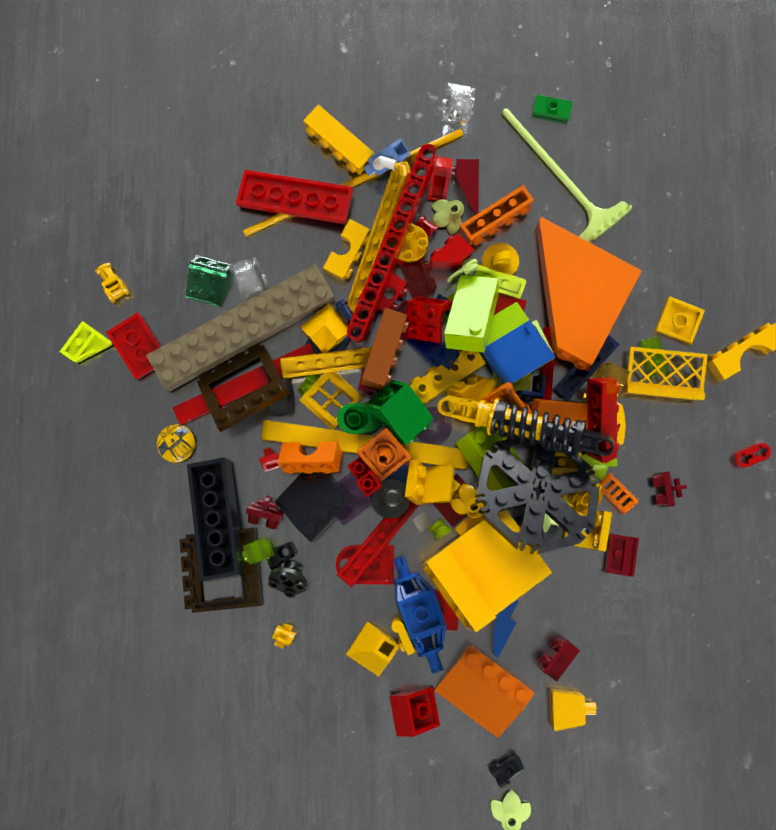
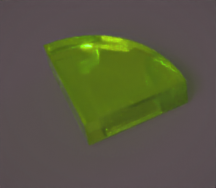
M314 374L308 376L297 391L302 395L305 394L321 375Z

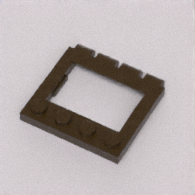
M257 343L247 349V354L243 351L230 358L231 363L225 361L214 367L215 371L213 373L211 370H208L199 375L200 380L197 381V384L220 433L290 394L264 345L260 346ZM260 358L262 366L271 382L227 407L220 409L221 405L210 385Z
M256 527L240 529L246 575L241 577L242 598L229 597L204 601L203 582H200L195 534H187L186 539H179L180 553L187 552V556L181 557L182 572H189V575L182 576L183 592L190 591V595L184 596L185 610L192 609V613L263 605Z

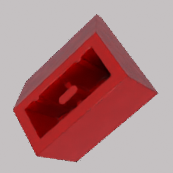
M459 233L456 236L451 235L444 242L445 245L441 249L437 248L430 254L429 269L437 272H456L462 268L461 264L468 258L472 260L474 249Z

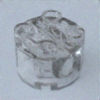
M448 83L446 91L448 97L443 99L441 108L443 110L442 120L467 126L473 110L472 103L475 100V88Z
M255 256L229 266L230 273L235 275L233 281L244 301L268 290L266 285L268 284L264 273L260 274L258 269L259 263Z

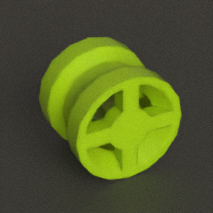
M443 517L427 528L429 532L434 534L436 541L452 530L445 525Z

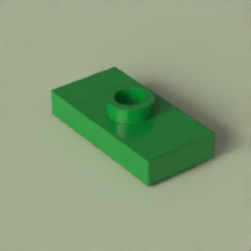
M536 94L532 114L569 121L573 101Z

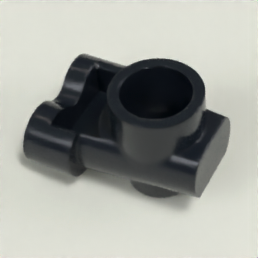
M292 542L274 548L270 546L263 550L271 570L280 568V564L297 555ZM285 548H287L289 552L287 556L283 554V550Z
M511 756L507 761L500 764L496 762L489 767L491 775L495 777L500 788L509 785L510 780L524 770L522 761L517 756Z

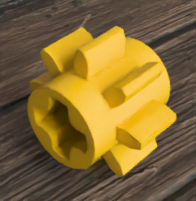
M287 623L283 627L277 626L272 636V639L276 640L275 646L281 649L285 645L290 647L296 634L292 632L293 626Z

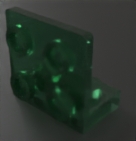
M197 255L190 261L185 296L221 306L226 277L232 272L233 265Z

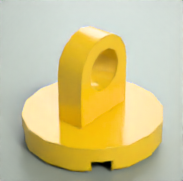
M495 243L484 251L481 262L482 266L514 275L519 266V256L510 245Z

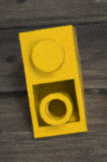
M470 374L465 379L454 383L453 386L446 389L447 396L453 395L478 402L486 383V378ZM448 401L449 410H452V403Z

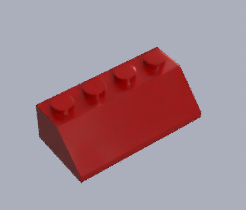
M610 377L587 379V430L608 434L613 437L615 442L614 449L608 456L587 452V456L601 463H607L617 458L619 443L617 441V432L619 431V423L617 421V413L619 412V404L617 402L619 384L617 379ZM607 441L599 443L602 449L610 448V444Z

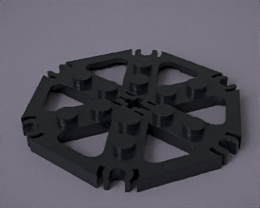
M518 436L515 440H510L509 438L494 443L492 449L496 453L487 450L483 456L475 498L478 497L475 503H483L485 507L479 510V513L482 514L481 517L516 550L519 547L520 551H523L525 545H529L531 547L530 554H533L536 549V555L580 544L586 538L581 531L589 534L595 525L600 486L595 487L599 483L598 480L592 481L590 479L595 474V471L592 470L593 467L579 455L575 458L570 453H566L565 455L578 466V470L551 477L555 453L558 451L562 452L561 445L557 451L551 449V442L547 448H542L540 441L534 445L535 449L530 471L510 452V448L513 446L530 443L529 439L522 443ZM494 466L515 486L496 491L489 490L487 480L490 468ZM539 485V492H541V494L537 498L536 491L533 490H535ZM587 492L590 497L587 515H579L561 497ZM524 506L520 532H513L498 518L499 512ZM545 513L568 533L567 537L552 541L543 539L542 530Z

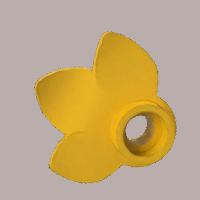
M463 484L459 490L460 498L450 502L456 513L460 515L467 514L472 519L481 518L482 514L479 513V510L485 506L483 503H475L478 498H475L476 490L469 484ZM478 506L477 510L472 511L473 507Z

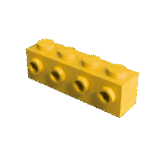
M319 104L303 120L306 133L311 137L315 136L323 148L330 149L332 155L338 161L342 160L345 162L346 167L352 173L356 172L360 175L365 170L364 167L369 164L368 159L374 156V152Z
M458 350L459 354L454 357L452 355L442 360L443 364L439 367L433 366L426 371L427 374L422 378L417 376L412 379L410 387L424 405L446 392V389L453 386L454 383L460 382L466 376L483 368L486 363L479 352Z

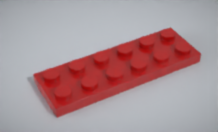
M244 169L236 205L238 207L346 224L354 189L351 186Z

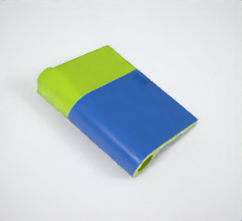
M517 302L493 316L485 353L480 352L502 385L510 382L513 387L518 385L525 376L556 358Z

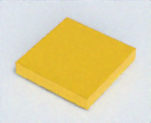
M669 296L655 332L690 346L693 343L705 310Z

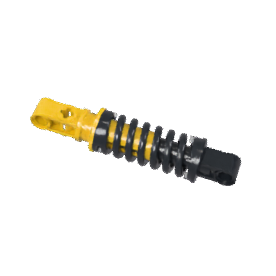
M448 395L438 403V411L442 415L465 422H473L475 427L487 428L488 435H494L498 430L500 437H505L508 434L510 440H515L519 436L520 442L525 443L529 439L530 444L533 446L540 441L542 448H547L551 442V449L553 451H557L561 445L562 453H570L575 458H577L580 450L608 456L612 453L615 445L612 436L587 430L586 420L572 421V427H570L571 419L565 417L561 425L559 424L560 416L558 414H555L552 422H549L550 414L548 412H544L541 417L538 416L539 410L534 409L532 414H529L528 407L526 406L523 407L522 412L517 411V404H513L512 408L509 409L510 405H507L506 401L496 398L493 404H490L486 400L477 402L472 399ZM445 401L452 403V410H448L445 407ZM607 441L610 444V448L602 449L599 443Z

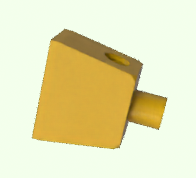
M549 688L551 728L554 731L586 725V715H596V703H585V697L582 693Z

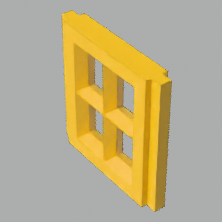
M337 372L323 373L302 396L300 401L331 430H334L338 427L337 417L334 418L325 410L331 402L338 408L343 407L334 398L341 391L352 400L349 404L360 403L364 397ZM328 379L338 387V390L332 396L321 387ZM318 389L329 398L323 406L312 398Z

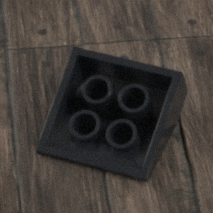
M301 472L275 500V503H277L298 531L310 542H316L355 498L329 473L313 472L307 474Z

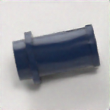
M341 299L334 304L335 310L340 313L345 323L349 324L353 312L348 306V301Z

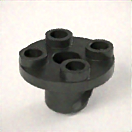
M394 479L381 481L383 486L371 495V503L374 510L385 518L401 516L406 512L410 504V500L405 497L406 486Z
M293 560L286 561L283 567L273 569L268 578L269 587L283 592L289 598H294L295 595L305 592L308 582L301 574L302 566Z

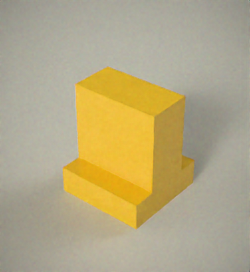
M508 511L498 513V518L513 532H520L519 526ZM484 519L420 564L464 627L473 632H478L494 620L496 614L552 573L539 554L536 555L537 551L530 554L531 547L529 545H525L523 551H520L519 547L516 550Z

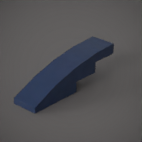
M608 334L593 365L588 371L580 370L574 366L554 389L569 401L620 344Z

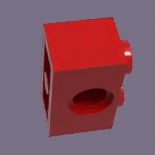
M392 273L385 292H393L394 297L387 299L383 295L377 310L382 315L385 308L395 311L398 307L396 303L399 298L403 299L408 292L407 282ZM372 293L368 301H373L376 298V294Z

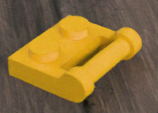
M394 617L391 628L395 633L399 634L398 643L402 652L406 651L409 656L415 653V648L410 641L401 617Z

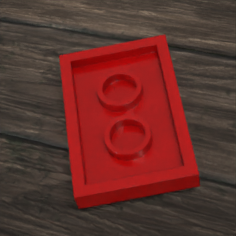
M139 312L106 331V334L136 380L154 370L146 355L159 349L161 346Z

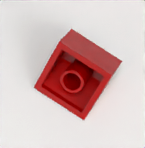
M433 686L406 690L389 696L396 736L414 737L440 726Z

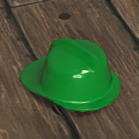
M366 402L344 405L337 414L339 427L348 434L373 432L380 427L381 423L364 406Z

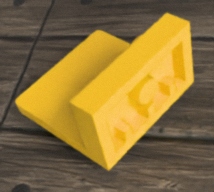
M410 460L405 497L416 505L450 502L455 466L449 464L426 467L418 460Z
M596 511L594 529L589 534L581 531L586 538L580 544L573 546L606 552L612 512ZM565 531L564 537H567L568 533Z

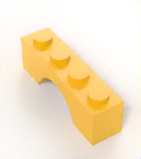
M768 322L758 328L760 332L757 334L751 332L744 336V341L740 344L736 341L727 346L728 351L723 354L719 351L710 356L712 360L707 362V365L718 383L741 371L740 360L746 349H758L765 354L776 350V323L770 325Z

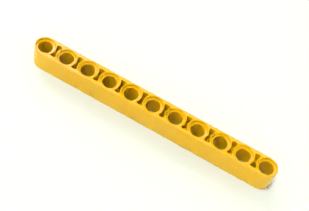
M269 420L263 421L261 440L279 443L300 442L302 446L317 448L319 442H338L342 452L358 454L357 450L374 437ZM419 442L403 444L412 455V458L407 462L418 460L422 464L434 466L452 464L455 466V469L468 470L469 462L459 448Z

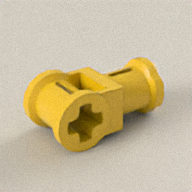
M102 264L95 272L103 280L101 284L106 295L112 303H115L116 299L130 293L123 281L113 273L111 264Z

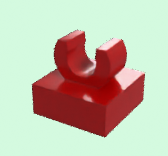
M271 447L263 449L265 456L259 458L264 471L267 472L280 468L278 452L273 453Z

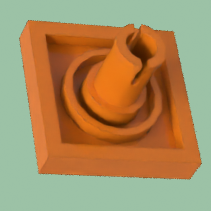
M388 426L357 450L360 457L381 481L412 458V455Z

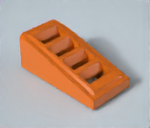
M611 473L599 482L602 485L601 492L621 514H626L639 502ZM612 481L613 484L607 489H605L604 486L608 482ZM617 486L618 490L611 495L610 492ZM623 493L624 495L617 501L615 498ZM628 498L629 502L623 507L621 504Z

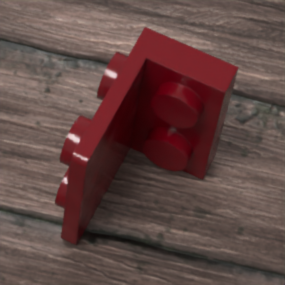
M561 635L551 641L549 644L551 648L547 653L544 652L537 661L539 663L537 667L556 682L580 652L577 647Z

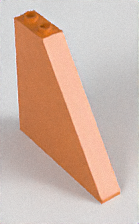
M541 217L536 226V235L553 353L557 354V357L562 360L572 362L576 368L588 371L593 365L642 270Z

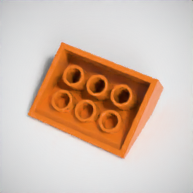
M470 642L466 644L434 689V691L497 738L524 710L535 694L530 687Z

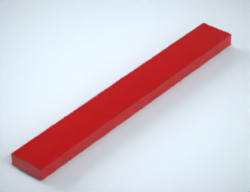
M311 343L272 361L281 378H283L281 358L315 354ZM260 366L213 388L212 391L216 394L222 407L254 392L271 380H269L263 366ZM202 394L172 407L180 425L210 412Z

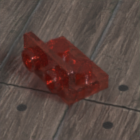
M422 257L417 261L401 266V271L407 282L412 299L434 296L437 286L434 278L429 276L428 272L431 270L427 260L424 261Z

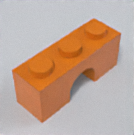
M300 442L282 443L278 464L282 471L288 474L295 472L307 474L313 472L327 474L339 472L342 450L338 442H319L317 450L311 455H306Z

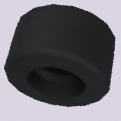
M288 379L282 380L290 394L268 406L274 415L291 413L294 409V392Z

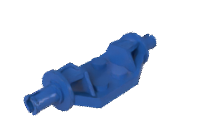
M405 556L394 559L393 562L399 575L398 579L393 581V584H395V602L402 623L412 645L418 652V657H427L431 673H438L444 670L438 652L444 649L443 641L447 626L434 589L419 576L418 572L410 573ZM411 578H413V580L415 581V583H416L417 586L419 587L418 590L415 589V587H414V585H413V583H412V581H411ZM433 634H435L436 646H433V641H432V636H431V635H433Z

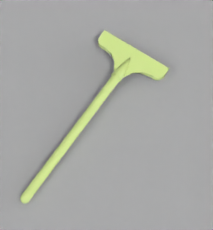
M508 109L502 111L503 116L585 207L584 209L587 211L589 220L588 226L580 234V238L592 243L631 211L632 205L628 206L624 201L609 209H601L594 206Z

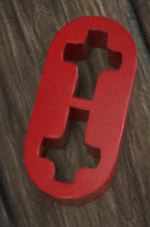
M765 443L752 445L736 452L733 456V462L739 468L752 466L768 459L771 455V449ZM759 448L764 449L762 455H754L755 452L759 451ZM749 455L750 457L749 459L745 460V463L739 461V459H741L742 456Z

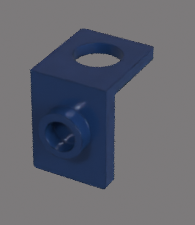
M546 375L533 376L532 391L520 390L514 392L518 397H523L524 401H533V399L545 397ZM540 380V381H541V386H540V388H539V390H538V389H537V383H538V381Z

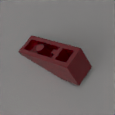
M456 159V165H452V177H455V184L473 217L479 213V159Z

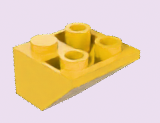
M367 621L346 655L379 677L400 646L397 640Z

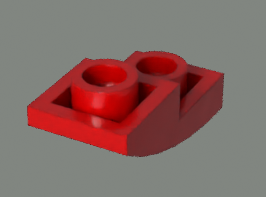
M360 456L348 465V468L357 479L356 483L366 498L383 486L378 476Z

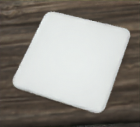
M424 511L412 520L420 532L433 524Z

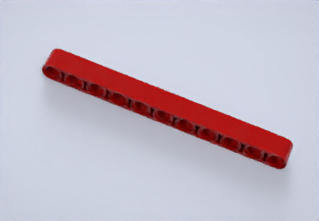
M424 144L419 149L347 328V335L355 343L363 342L368 335L437 163L436 148L432 144ZM426 153L433 154V156L430 158L424 157ZM420 170L426 171L423 176L416 175ZM412 188L419 189L416 194L409 193ZM406 205L412 206L408 212L402 211ZM398 223L405 224V226L402 229H395V226ZM390 241H397L395 247H388ZM384 258L390 259V263L385 266L381 265V261ZM376 276H383L382 282L374 283ZM369 294H376V298L373 301H367ZM368 311V317L360 319L361 312ZM355 329H361L362 332L359 337H353L352 334Z

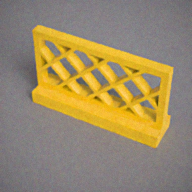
M629 347L626 383L623 392L705 400L704 383L708 354ZM634 351L641 352L646 359L637 364L633 359ZM656 353L661 354L665 359L658 366L651 360V357ZM675 355L680 356L684 361L677 368L670 361ZM694 357L702 358L701 366L696 370L689 363ZM649 361L655 369L646 375L640 366ZM668 363L674 371L665 377L659 368ZM687 365L693 373L684 379L678 370ZM638 369L644 378L639 382H632L631 375ZM657 371L663 380L658 384H653L648 377ZM675 373L682 380L677 386H673L668 381V378ZM694 375L699 379L698 388H692L687 382Z

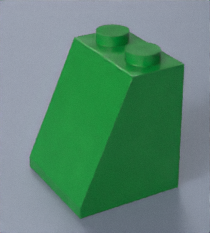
M391 380L389 386L385 385L383 391L379 390L364 404L367 410L384 427L388 426L398 440L406 445L413 442L416 436L421 431L427 429L430 422L434 419L410 385Z

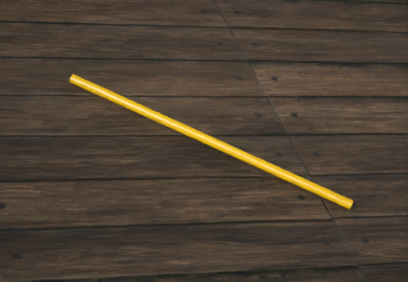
M460 128L428 144H432L435 148L463 136V132ZM417 148L411 151L410 153H418L420 148ZM408 158L407 160H403L401 162L410 161L411 158ZM364 173L340 185L354 187L377 176V174L369 176L367 173ZM278 213L244 229L243 232L247 237L292 215Z

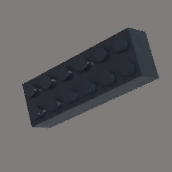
M222 457L187 464L200 582H213L246 576L231 461Z

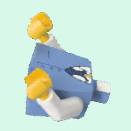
M400 138L369 158V164L364 169L369 176L375 173L379 176L389 169L395 170L398 168L399 175L406 176L407 173H410V167L408 162L401 161L411 158V164L413 165L418 153H410Z

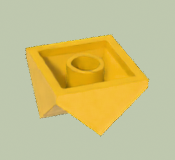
M327 303L300 328L322 353H327L348 337L347 328L349 325L345 323L344 319L330 303Z

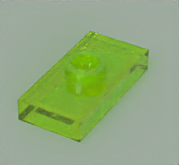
M659 336L639 342L641 348L663 350ZM658 353L651 357L656 366L665 361L662 355ZM649 361L645 362L648 373L655 369ZM667 363L659 368L663 374L670 372ZM656 371L649 377L659 376V373Z

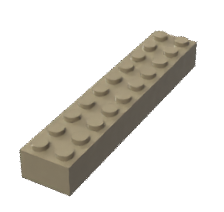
M314 264L146 356L162 386L170 392L319 311L327 303L335 302V297L318 266Z

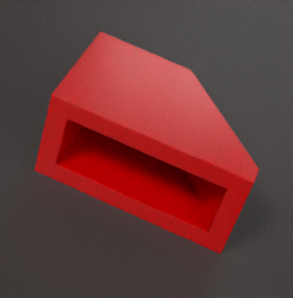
M438 157L430 178L427 200H446L453 159Z

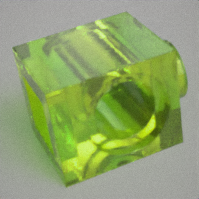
M268 537L243 546V558L250 565L275 556Z

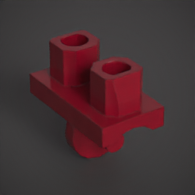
M670 471L654 476V487L665 486L666 490L665 494L656 495L657 505L676 506L673 490L676 491L677 498L683 497L681 489H687V485H681L680 478H675V486L672 487Z
M269 495L266 496L265 500L258 499L257 503L250 502L249 507L246 508L248 523L258 524L260 517L266 518L265 526L270 529L276 528L284 512L276 508L277 503L271 502V496Z

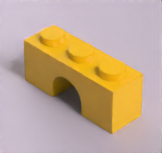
M349 219L341 234V239L349 244L351 248L344 255L331 252L323 267L324 273L343 283L346 278L350 279L354 271L352 268L354 263H358L363 253L361 251L367 244L370 229Z

